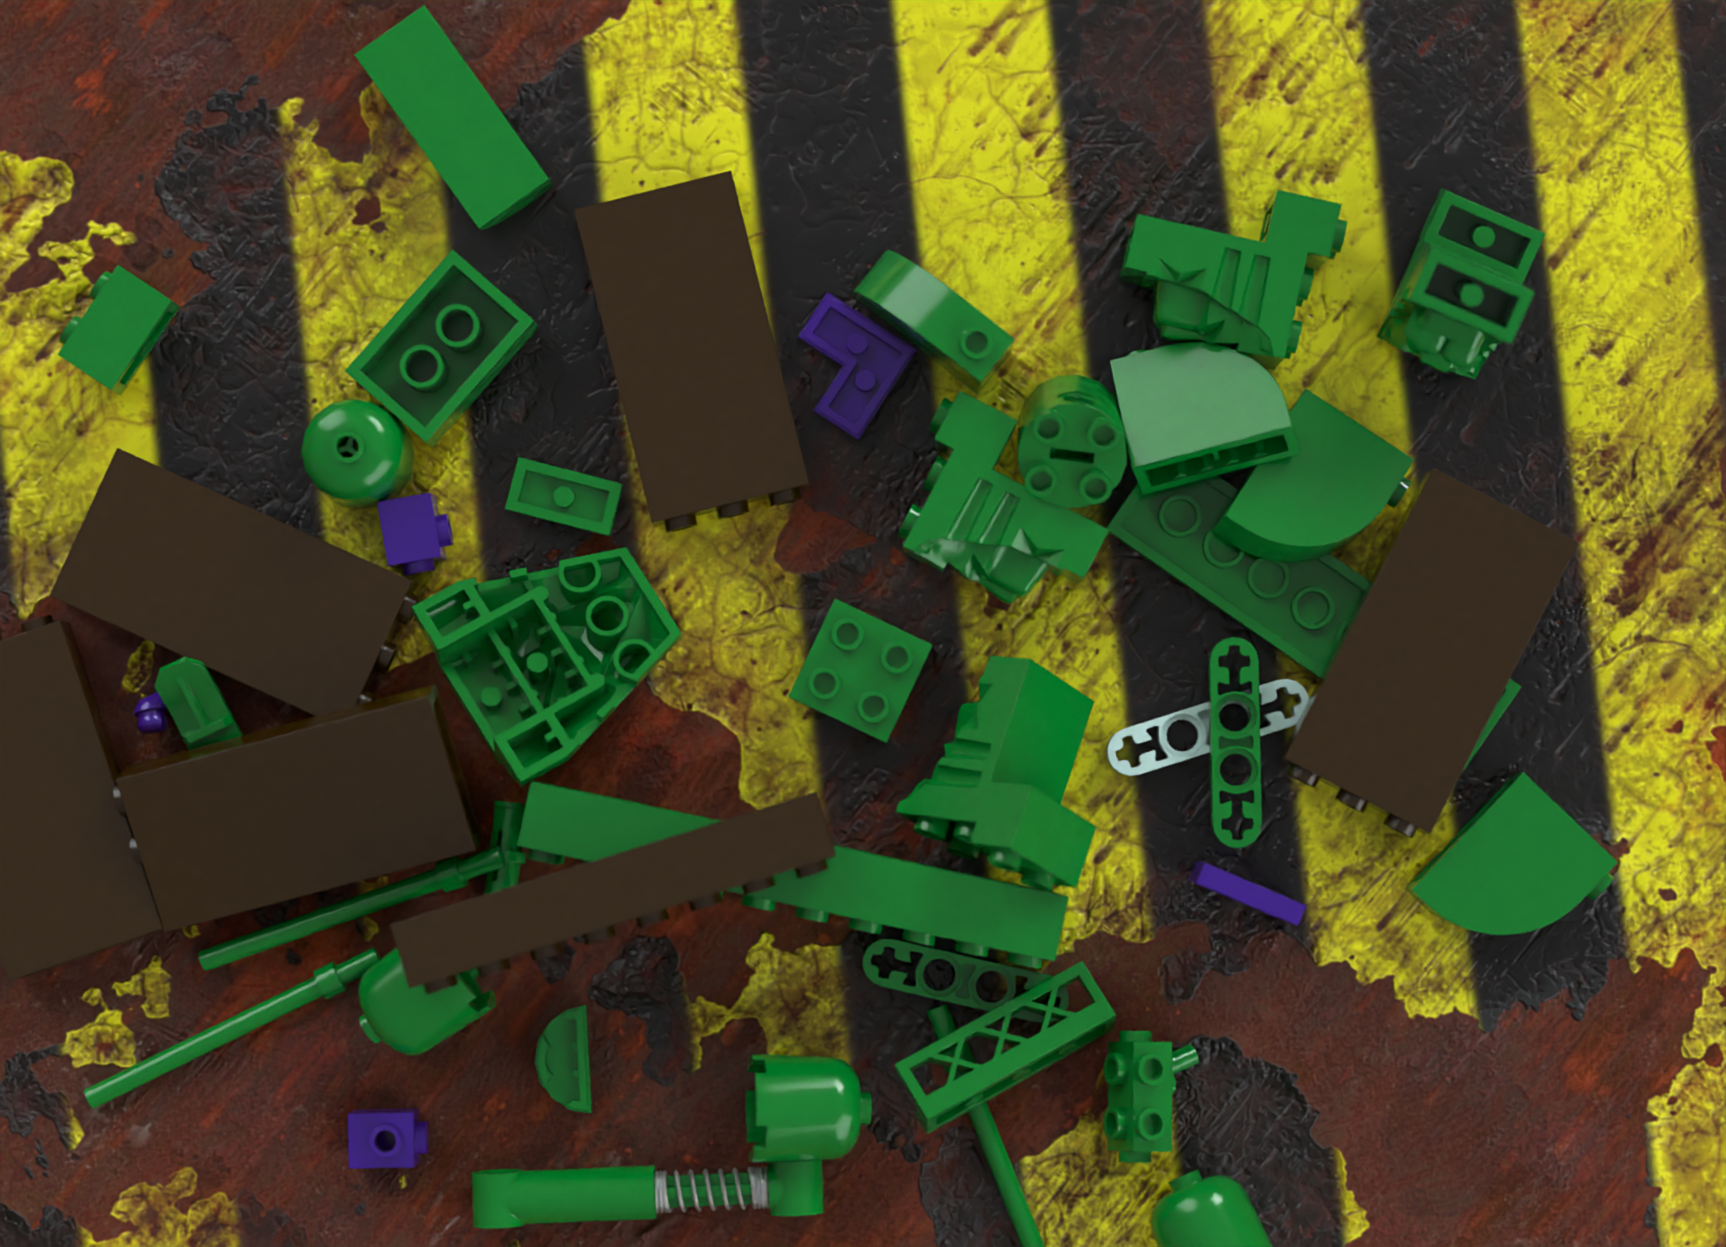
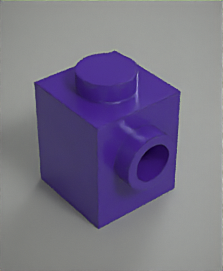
M424 493L377 502L388 566L394 569L402 567L403 576H411L435 571L434 561L447 559L445 547L453 545L452 529L448 514L439 515L435 495Z
M419 1109L353 1110L348 1113L349 1169L415 1167L420 1163V1154H428L429 1126L428 1121H419Z

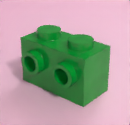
M117 265L112 273L105 271L94 284L89 298L94 301L83 317L75 316L67 324L59 339L63 347L57 355L110 390L122 395L180 306Z

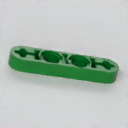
M1231 637L1215 644L1209 653L1208 659L1211 827L1214 836L1219 842L1228 847L1242 848L1249 846L1257 839L1262 825L1259 659L1257 651L1251 643L1243 638ZM1229 646H1236L1238 654L1248 658V666L1238 670V685L1249 682L1250 694L1232 691L1218 695V683L1229 685V670L1226 667H1219L1218 663L1219 657L1228 655ZM1229 700H1239L1249 710V722L1240 731H1229L1220 723V708ZM1240 754L1250 764V776L1241 785H1229L1221 777L1220 765L1228 755ZM1251 790V803L1240 800L1241 816L1250 818L1251 828L1242 830L1241 839L1234 840L1232 839L1231 831L1222 829L1221 826L1222 819L1231 817L1232 801L1220 803V791L1240 794Z
M881 938L872 942L863 955L864 972L874 984L989 1012L1013 999L1016 993L1015 976L1027 978L1022 987L1026 990H1030L1054 977L1037 971L893 938ZM885 947H891L895 949L894 955L896 959L911 963V951L922 953L923 955L915 968L916 984L909 985L903 983L908 972L901 970H891L888 978L879 976V967L871 964L873 954L882 955ZM935 959L949 961L955 970L953 983L943 990L930 988L923 978V971L926 965ZM987 971L1001 973L1007 982L1005 995L996 1002L982 1000L976 991L978 978ZM1066 987L1058 991L1059 1003L1057 1006H1054L1062 1010L1067 1009L1069 999ZM1022 1010L1012 1017L1043 1023L1045 1016ZM1051 1017L1050 1023L1058 1019Z

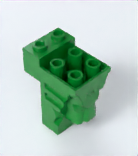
M1441 188L1420 233L1417 247L1376 337L1405 352L1418 356L1420 362L1447 373L1451 371L1475 380L1490 352H1494L1497 344L1500 345L1502 342L1512 343L1535 293L1524 285L1523 282L1545 233Z
M1281 190L1276 191L1267 205L1259 241L1137 214L1130 230L1119 281L1140 285L1139 288L1154 290L1153 322L1155 327L1159 329L1162 340L1172 342L1196 341L1229 347L1251 357L1264 368L1274 370L1285 358L1290 359L1291 353L1296 352L1302 328V321L1293 320L1296 306L1301 307L1303 300L1307 301L1314 270L1318 271L1328 259L1334 260L1336 252L1340 253L1346 233L1347 221L1338 219L1341 204Z
M959 391L954 402L946 398L943 399L929 426V432L936 435L933 448L949 456V459L937 457L923 484V489L930 492L923 508H920L913 504L898 532V537L906 540L902 553L942 572L947 565L968 582H976L982 585L995 598L1007 605L1013 603L1017 598L1021 599L1027 596L1046 571L1056 576L1061 575L1079 584L1086 576L1109 530L1068 508L1043 501L1040 497L1032 495L1026 486L995 471L994 468L1018 421Z
M989 656L984 674L981 675L979 680L980 701L967 702L960 706L954 741L944 744L946 756L936 763L931 779L925 778L905 800L898 803L896 813L915 823L913 831L917 834L948 843L946 850L949 853L967 860H977L979 854H984L988 857L987 861L991 865L1022 874L1020 881L1031 888L1051 892L1053 885L1076 888L1096 826L1061 805V801L1094 701L1031 659Z

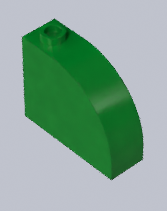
M891 250L884 252L852 292V296L977 395L1011 353L1015 341L1012 336L933 275Z
M1189 342L1167 345L1151 350H1136L1125 357L1110 361L1122 422L1125 428L1130 461L1143 495L1301 454L1294 424L1279 385L1262 365L1242 352H1237V350L1217 344Z
M1307 389L1302 392L1289 409L1301 454L1253 466L1212 530L1213 533L1237 548L1269 560L1282 562L1307 561L1336 552L1353 541L1378 516L1386 504L1395 508L1412 482L1404 477L1414 459Z
M1515 772L1404 889L1432 914L1454 926L1491 935L1521 934L1537 930L1559 920L1575 908L1586 896L1591 901L1597 898L1613 881L1614 877L1609 872L1618 862L1524 772Z

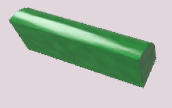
M425 5L354 54L479 229H486L502 222L553 187L545 172Z

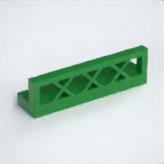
M1081 961L896 1063L895 1071L916 1104L917 1119L926 1134H929L1112 1032L1116 1014L1087 967ZM1077 980L1092 1002L1091 1005L1076 1013L1054 1007L1058 991ZM1050 996L1048 1006L1037 1003ZM1022 1010L1045 1016L1041 1032L1029 1039L1007 1033L1011 1017ZM1051 1017L1062 1020L1049 1027ZM1003 1022L1001 1031L990 1029ZM975 1036L998 1041L994 1058L983 1065L960 1059L964 1043ZM1004 1043L1015 1046L1002 1053ZM956 1047L954 1058L943 1055ZM928 1062L951 1067L947 1084L927 1096L912 1071ZM957 1069L968 1072L955 1079Z

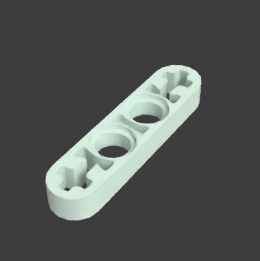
M1281 679L1259 686L1260 705L1276 700V690L1279 688H1284L1287 695L1296 694L1299 704L1291 708L1292 717L1288 719L1284 718L1281 711L1263 715L1268 726L1260 728V736L1297 724L1309 701L1305 688L1297 681ZM1250 689L1241 692L1250 694ZM1229 700L1226 703H1224L1220 708L1221 710L1224 706L1228 704L1240 705L1242 708L1245 709L1248 715L1249 722V710L1247 706L1239 700ZM1209 702L1133 725L1114 733L1106 747V756L1111 768L1119 774L1126 776L1140 775L1209 753ZM1177 720L1189 721L1197 731L1196 743L1187 751H1177L1167 741V730ZM1154 726L1157 727V740L1161 750L1166 755L1165 759L1156 761V752L1152 750L1138 756L1139 765L1131 768L1127 760L1118 761L1116 751L1123 748L1122 738L1131 736L1134 744L1152 740L1146 730Z

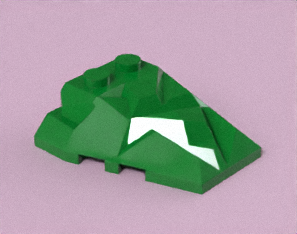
M626 547L560 560L559 567L531 573H527L526 568L509 571L510 577L482 583H477L476 578L461 580L412 606V612L436 655L441 673L495 760L499 764L503 763L510 776L520 786L568 761L682 638L681 631Z

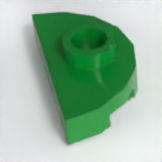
M587 1004L566 1009L548 1023L537 1042L535 1066L540 1084L554 1100L571 1111L592 1113Z

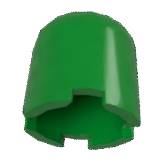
M357 399L334 402L317 413L305 430L301 449L305 471L315 486L324 495L341 506L358 509L378 507L377 502L391 500L401 494L412 477L415 455L412 436L398 417L380 405ZM348 438L347 446L340 447L342 441ZM355 439L358 442V451L353 448ZM350 452L353 456L346 458L341 454Z
M396 947L362 975L358 989L359 1004L363 1015L359 1017V1023L365 1034L375 1044L383 1041L388 1047L402 1054L419 1055L496 1007V996L493 990H488L483 994L476 980V977L479 976L476 968L455 974L458 985L426 994L423 984L409 988Z
M750 1054L747 1071L758 1073H755V1090H746L745 1094L746 1143H757L753 1145L752 1151L749 1153V1162L826 1160L842 1157L853 1149L858 1141L860 1125L871 1123L872 1101L870 1092L860 1091L858 1076L851 1065L842 1059L832 1057Z
M1198 1170L1190 1172L1168 1182L1172 1193L1159 1200L1152 1210L1150 1225L1157 1247H1273L1246 1191L1240 1183L1231 1177L1216 1175L1202 1179Z

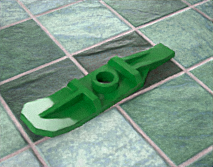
M183 657L159 669L154 688L169 710L189 750L243 736L219 687L203 661Z

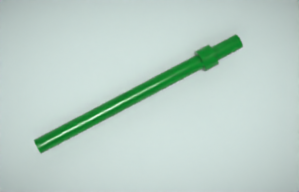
M497 846L462 859L456 855L435 863L434 869L200 950L198 952L200 964L205 971L440 889L447 893L468 885V879L505 867L506 862L503 852Z
M373 947L338 965L332 961L314 970V977L84 1089L86 1100L91 1108L94 1109L322 996L328 1000L346 991V984L361 978L381 957L376 948Z
M947 1003L927 1011L938 1040L957 1030ZM966 1041L960 1059L974 1063L976 1060L968 1041ZM956 1047L943 1055L954 1058ZM943 1066L946 1074L950 1073L951 1067ZM957 1069L955 1079L968 1072ZM984 1102L968 1111V1115L1022 1247H1045L988 1104Z

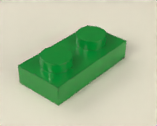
M518 457L505 509L514 513L611 537L624 485Z

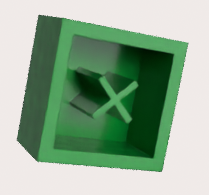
M834 599L788 697L883 743H887L933 645L842 601Z

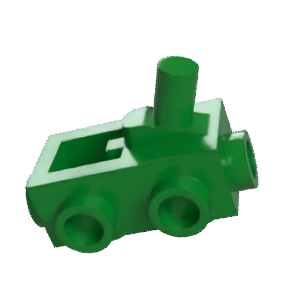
M1119 1031V1042H1108V1055L1103 1066L1104 1077L1108 1083V1109L1104 1115L1103 1127L1108 1138V1150L1119 1151V1162H1151V1152H1172V1094L1176 1089L1174 1074L1198 1064V1054L1192 1045L1187 1044L1172 1051V1042H1152V1031Z

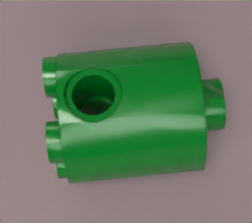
M1081 375L1057 376L1038 385L1025 399L1018 418L1019 471L1025 480V486L1032 495L1063 508L1087 507L1091 504H1100L1110 497L1112 490L1120 483L1127 464L1125 428L1122 422L1119 403L1115 395L1099 381Z

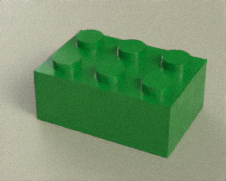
M452 249L345 372L433 448L539 327L531 317Z

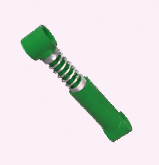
M822 1160L768 1162V1167L766 1166L765 1168L763 1166L760 1168L758 1166L756 1168L749 1166L747 1172H738L734 1167L732 1173H723V1170L719 1168L717 1173L708 1174V1170L705 1168L702 1174H693V1171L690 1169L688 1174L679 1175L677 1170L673 1172V1175H668L665 1170L657 1172L655 1165L525 1171L524 1169H490L471 1172L473 1227L481 1229L511 1228L539 1223L657 1219L659 1212L671 1213L673 1208L680 1207L683 1212H686L688 1207H695L700 1212L703 1206H710L715 1211L718 1206H725L727 1210H730L733 1205H740L745 1210L747 1205L752 1204L754 1209H760L761 1207L763 1209L765 1207L767 1209L770 1208V1215L808 1216L824 1213Z

